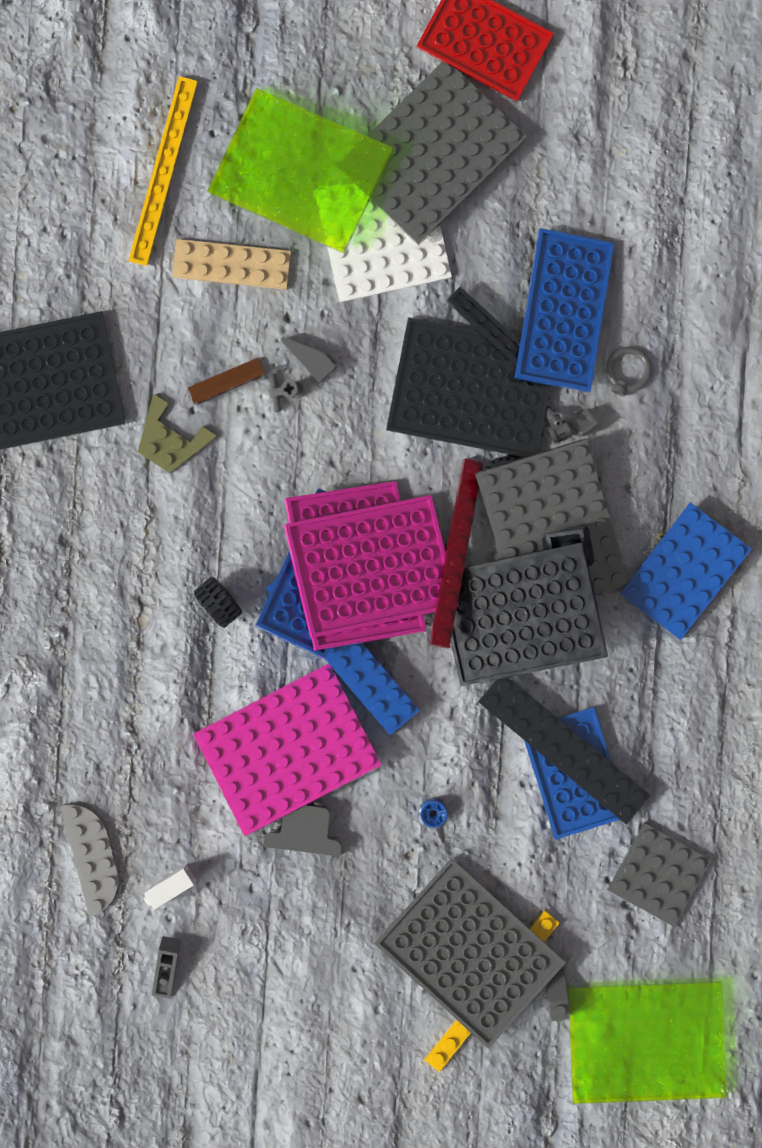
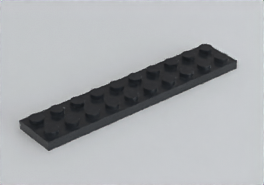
M509 677L496 679L478 701L626 825L651 796Z

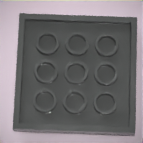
M644 822L607 890L675 927L708 868L711 859Z

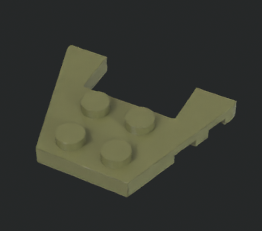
M154 394L138 453L168 473H171L217 436L202 426L192 442H189L158 421L169 404Z

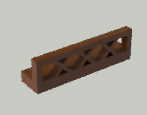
M255 358L188 387V390L196 406L266 375L259 359Z

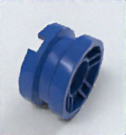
M435 798L424 801L420 807L422 822L432 828L444 824L447 819L444 803ZM436 810V816L431 815L430 811Z

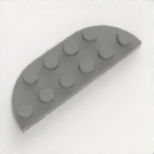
M77 804L61 805L88 915L92 917L108 907L118 889L119 875L108 831L102 819L88 808Z

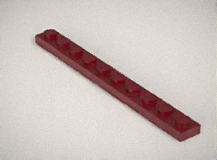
M467 458L463 459L429 642V645L445 649L450 648L479 489L475 473L482 471L483 462Z

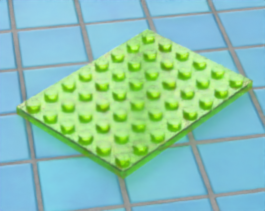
M256 88L207 192L345 254L394 149Z
M721 981L568 987L573 1104L726 1098Z

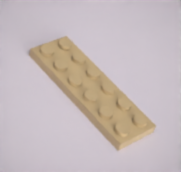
M176 239L172 277L287 290L291 251Z

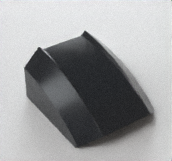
M587 525L544 534L542 539L544 550L583 542L588 566L590 567L594 563L590 530Z

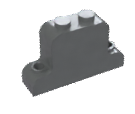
M312 802V805L307 804L284 816L282 829H270L264 840V847L339 857L341 854L339 838L328 836L330 811L327 807L323 806L324 803Z

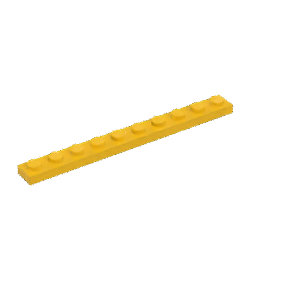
M178 77L128 259L129 262L148 266L198 81Z
M544 910L529 929L545 942L558 926L559 921ZM455 1020L424 1058V1061L440 1072L471 1033L459 1021Z

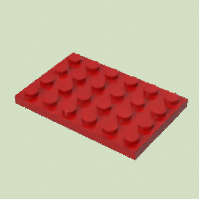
M441 0L416 48L455 67L458 71L517 102L554 33L493 0Z

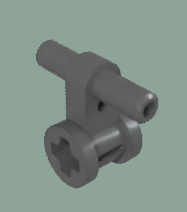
M276 374L268 376L270 383L269 396L272 398L275 413L281 412L279 397L285 396L298 399L303 395L304 387L300 382L288 380L278 388Z
M547 406L546 413L551 426L547 430L553 443H557L559 439L566 436H572L566 421H562L559 413L551 406Z

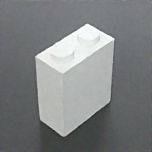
M186 864L147 888L143 898L148 907L152 906L155 910L192 887L196 879Z

